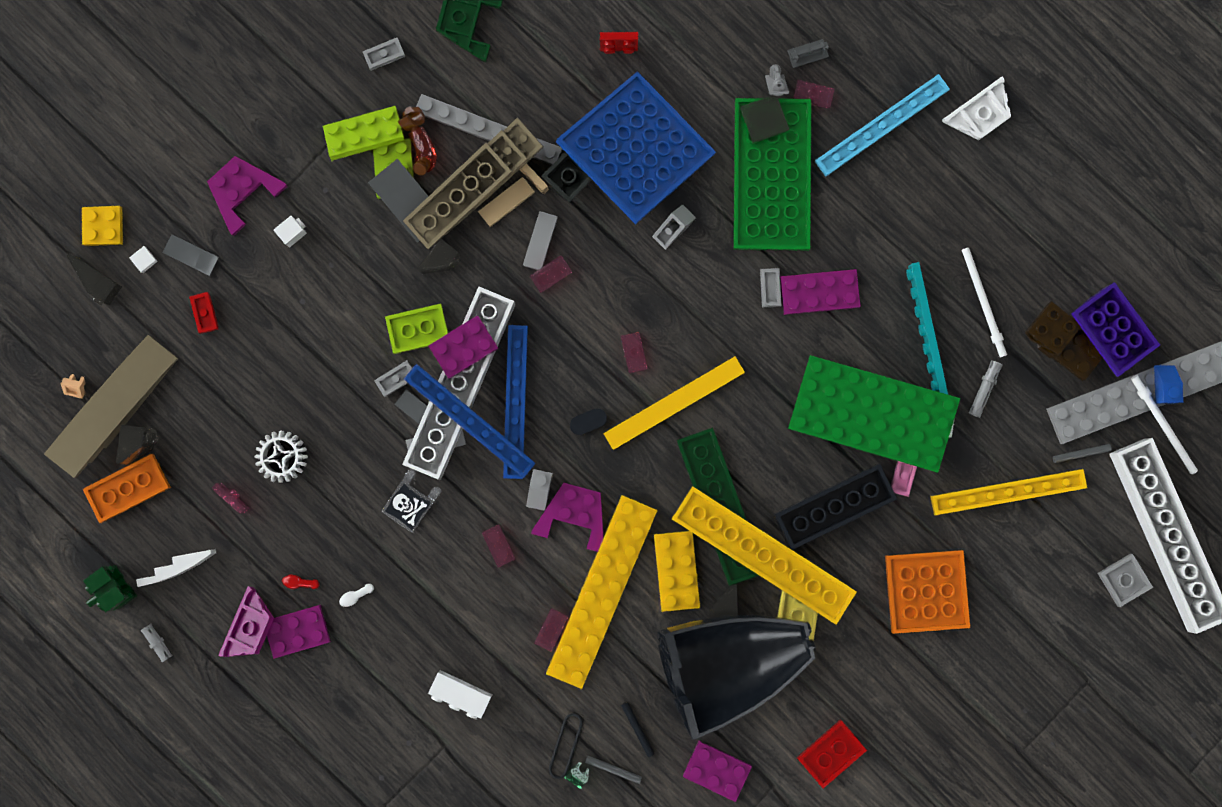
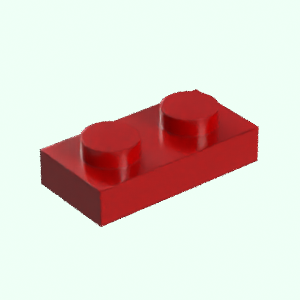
M205 292L190 296L198 333L203 334L218 330L219 327L210 293Z

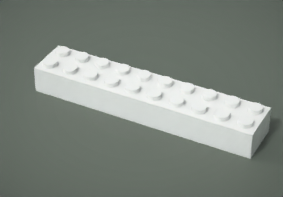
M478 287L463 324L478 315L498 347L515 307V302ZM496 351L451 379H448L445 372L442 371L438 382L471 409ZM429 401L402 465L441 480L463 428Z
M1153 438L1140 440L1109 453L1187 631L1197 634L1221 624V591Z

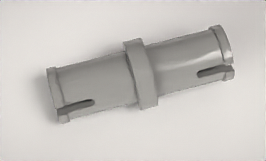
M152 624L140 630L150 643L149 647L154 649L161 662L173 656L164 644L163 637L160 638Z

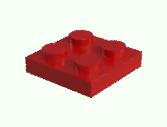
M600 32V51H604L606 54H613L615 51H623L625 54L634 53V51H638V32Z

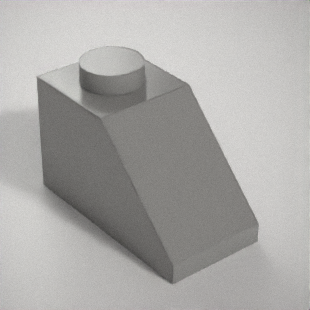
M681 205L669 215L652 237L666 250L690 226L696 217L684 205Z
M533 469L526 507L545 511L553 473Z

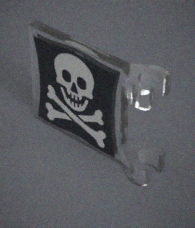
M412 469L407 471L381 511L411 533L415 531L442 491L440 488L434 487L427 497L411 486L410 482L416 476V472Z

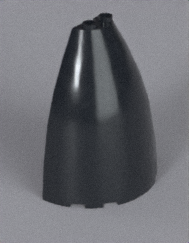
M725 615L690 621L659 630L657 639L660 643L658 649L669 689H671L673 696L677 697L674 699L679 714H681L684 726L692 740L718 730L754 711L793 681L815 659L814 650H816L813 640H809L810 633L812 632L810 624L808 622L772 616Z

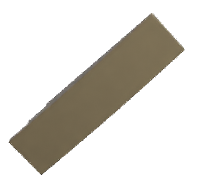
M516 118L504 131L501 130L491 141L485 143L409 214L403 222L424 246L430 249L508 181L544 146L522 121Z
M147 335L83 406L44 455L73 478H77L88 463H92L103 448L109 446L178 358L151 336Z

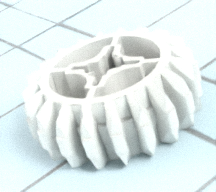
M279 431V435L276 432H272V438L269 435L265 436L267 442L262 440L259 442L263 447H256V450L260 451V455H255L254 457L260 459V461L255 464L256 466L262 465L259 472L263 473L266 471L264 474L265 478L271 476V481L275 482L278 477V482L283 483L284 478L287 482L291 481L290 475L293 478H297L298 476L295 471L303 472L300 465L306 466V463L302 462V458L307 459L308 456L302 455V452L307 451L305 447L300 448L304 443L303 441L296 443L298 440L297 435L291 438V432H287L286 435L284 431ZM280 441L288 442L294 450L286 451L283 445L280 444ZM274 444L273 454L267 457L270 447ZM280 452L281 454H288L282 460L275 459L280 456ZM295 456V462L288 470L289 460ZM276 462L279 468H282V473L274 471L269 464Z

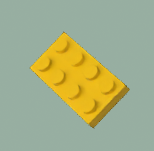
M691 531L654 534L661 611L700 608L693 533Z

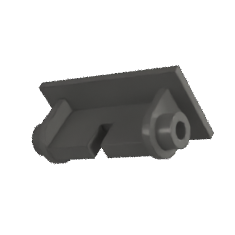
M823 39L787 50L793 68L829 57L827 52L828 43L824 42Z

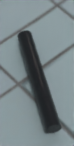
M623 703L621 707L647 757L653 756L655 753L629 703Z

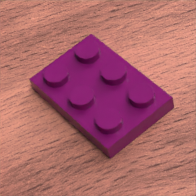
M478 315L428 345L448 379H451L499 349Z
M321 605L274 618L267 634L273 659L331 642Z
M699 740L682 776L736 802L752 765Z

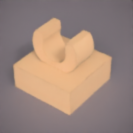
M74 374L70 375L69 379L63 378L61 382L63 393L83 399L85 395L84 377H81L79 381H76Z

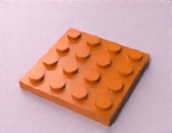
M963 550L885 556L891 633L970 628Z

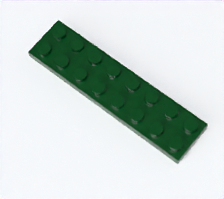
M713 427L676 440L692 486L746 520ZM715 547L729 586L758 576V574Z

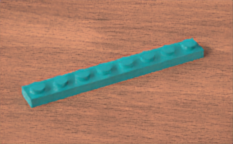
M919 262L912 263L908 266L906 273L908 280H911L912 288L910 289L912 299L916 301L915 315L919 318L921 324L919 325V333L924 338L923 352L928 356L927 370L933 379L931 381V388L933 391L948 395Z

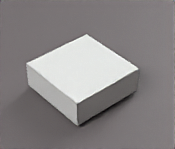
M145 246L129 257L141 273H144L158 262Z

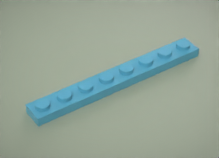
M939 74L816 159L815 163L825 177L948 92L950 90Z

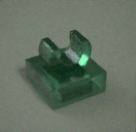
M580 762L575 767L573 766L565 776V779L579 789L587 783L589 779L587 775L590 772V769L587 768L582 773L579 770L582 764Z

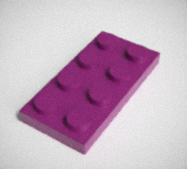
M856 269L780 277L784 315L860 308Z

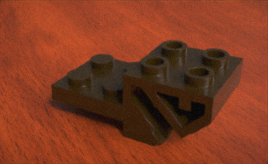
M1052 301L1045 306L1025 332L1027 337L1037 344L1038 350L1047 357L1056 360L1081 381L1087 379L1103 358L1085 332L1080 329L1081 327L1077 321Z

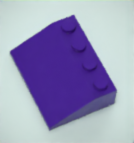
M1115 282L1101 289L1071 313L1116 377H1119L1160 346Z

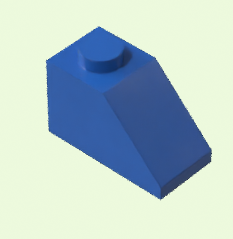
M1155 365V403H1183V382L1175 365Z

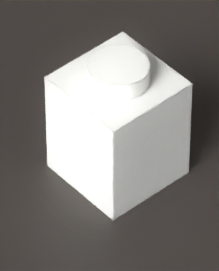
M292 216L288 217L274 229V232L289 248L307 234L303 229L306 227L299 218L295 219Z

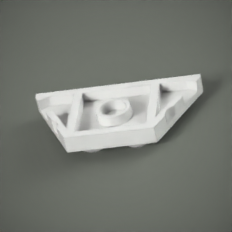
M1000 77L942 121L977 140L986 136L1011 117L1010 108L1007 105V93L1004 90V78Z

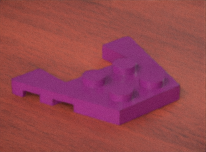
M236 156L207 181L227 228L233 236L246 225L233 210L252 192L263 184L276 198L288 187L281 180Z
M563 483L532 529L531 534L548 538L552 521L556 519L591 529L587 549L598 552L603 541L601 492Z

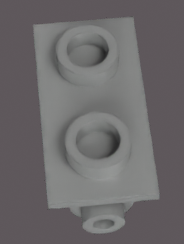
M776 64L770 67V74L765 75L769 94L775 96L789 94L784 74L781 75V67Z

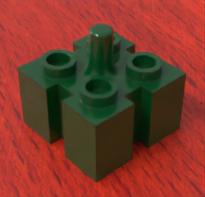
M116 565L103 566L83 580L86 584V591L90 595L95 594L86 601V604L89 607L97 604L99 609L105 611V613L119 610L137 597V594L130 584H127L123 579L124 576Z

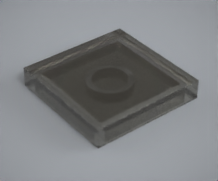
M775 95L740 107L752 143L789 131L778 97Z

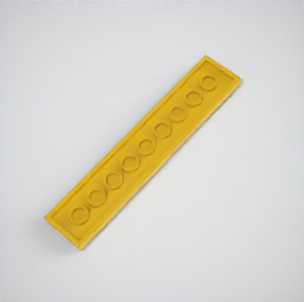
M693 486L672 517V520L836 625L857 593L854 589Z
M621 495L547 669V675L578 688H583L657 513L656 509Z

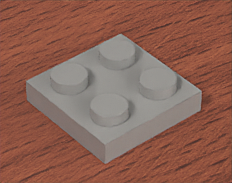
M1133 554L1125 556L1098 572L1099 577L1117 607L1125 605L1153 588Z

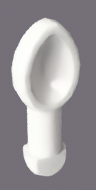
M366 584L365 587L357 591L346 592L340 598V605L349 607L356 604L360 597L372 593L374 586Z

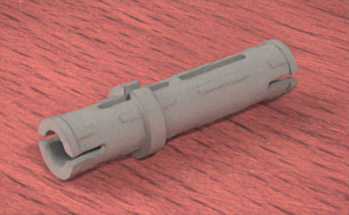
M991 360L985 376H982L983 381L969 414L981 417L991 390L997 384L996 379L1003 366L1001 363Z

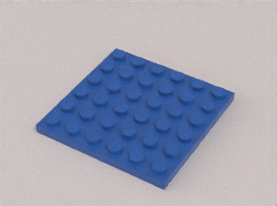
M638 71L556 140V143L635 225L716 153Z

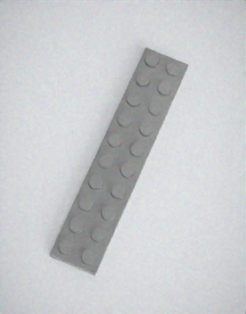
M1222 341L1161 364L1175 365L1183 382V397L1222 383ZM1153 367L1135 375H1138L1144 386L1149 388L1152 393L1151 397L1155 402ZM1135 375L1046 408L1060 444L1150 411L1144 399L1139 397L1138 390L1131 380Z

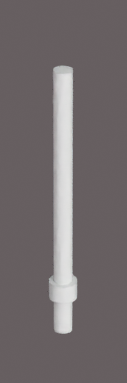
M965 248L962 252L992 334L990 336L992 343H995L1000 357L1006 356L1003 335L999 333L970 249Z
M1138 375L1133 376L1131 380L1138 390L1139 397L1146 402L1190 474L1196 473L1198 471L1151 397V391L1147 386H1144Z

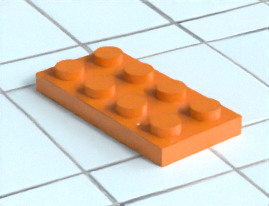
M150 454L85 487L83 491L98 522L103 523L171 487L155 455Z

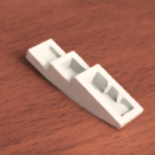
M216 549L172 557L173 565L154 568L155 576L136 579L137 587L165 581L183 574L216 553Z

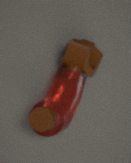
M410 106L402 113L403 118L398 120V123L407 132L411 131L408 135L416 151L413 170L418 175H424L435 167L437 154L424 127L419 128L425 121L423 111L419 107Z

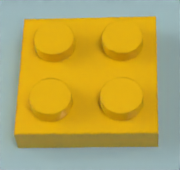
M82 207V245H123L122 207Z

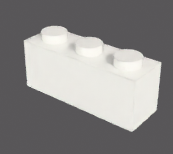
M441 670L437 673L428 693L432 695L431 698L440 703L442 701L447 702L449 707L456 711L460 709L466 711V715L473 719H477V717L482 718L492 697V694Z

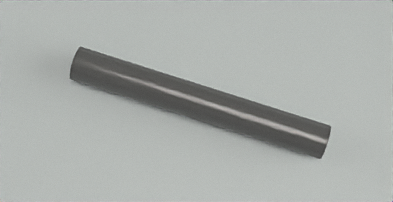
M1106 444L1053 456V462L1059 463L1110 452L1112 450L1111 445Z
M591 756L586 758L585 763L635 783L640 784L642 776Z

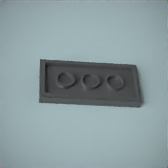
M396 159L370 180L368 184L415 241L419 242L420 240L403 220L429 196L402 163Z

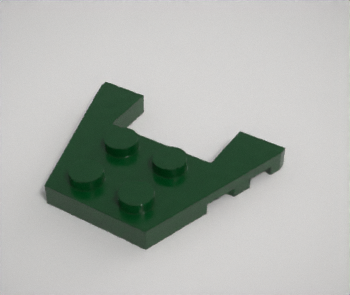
M443 0L436 32L481 61L487 62L491 46L487 43L472 40L481 5L501 9L503 0Z

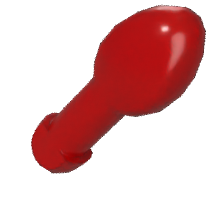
M293 574L287 575L282 579L283 585L290 589H297L299 587L318 589L320 585L319 581L315 579L305 580Z

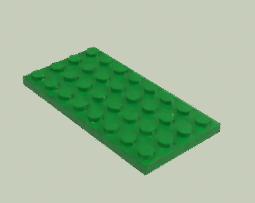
M735 98L733 250L809 251L811 216V99Z
M810 355L788 429L938 473L960 398Z

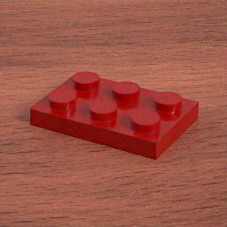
M840 719L804 750L797 759L824 789L867 750Z

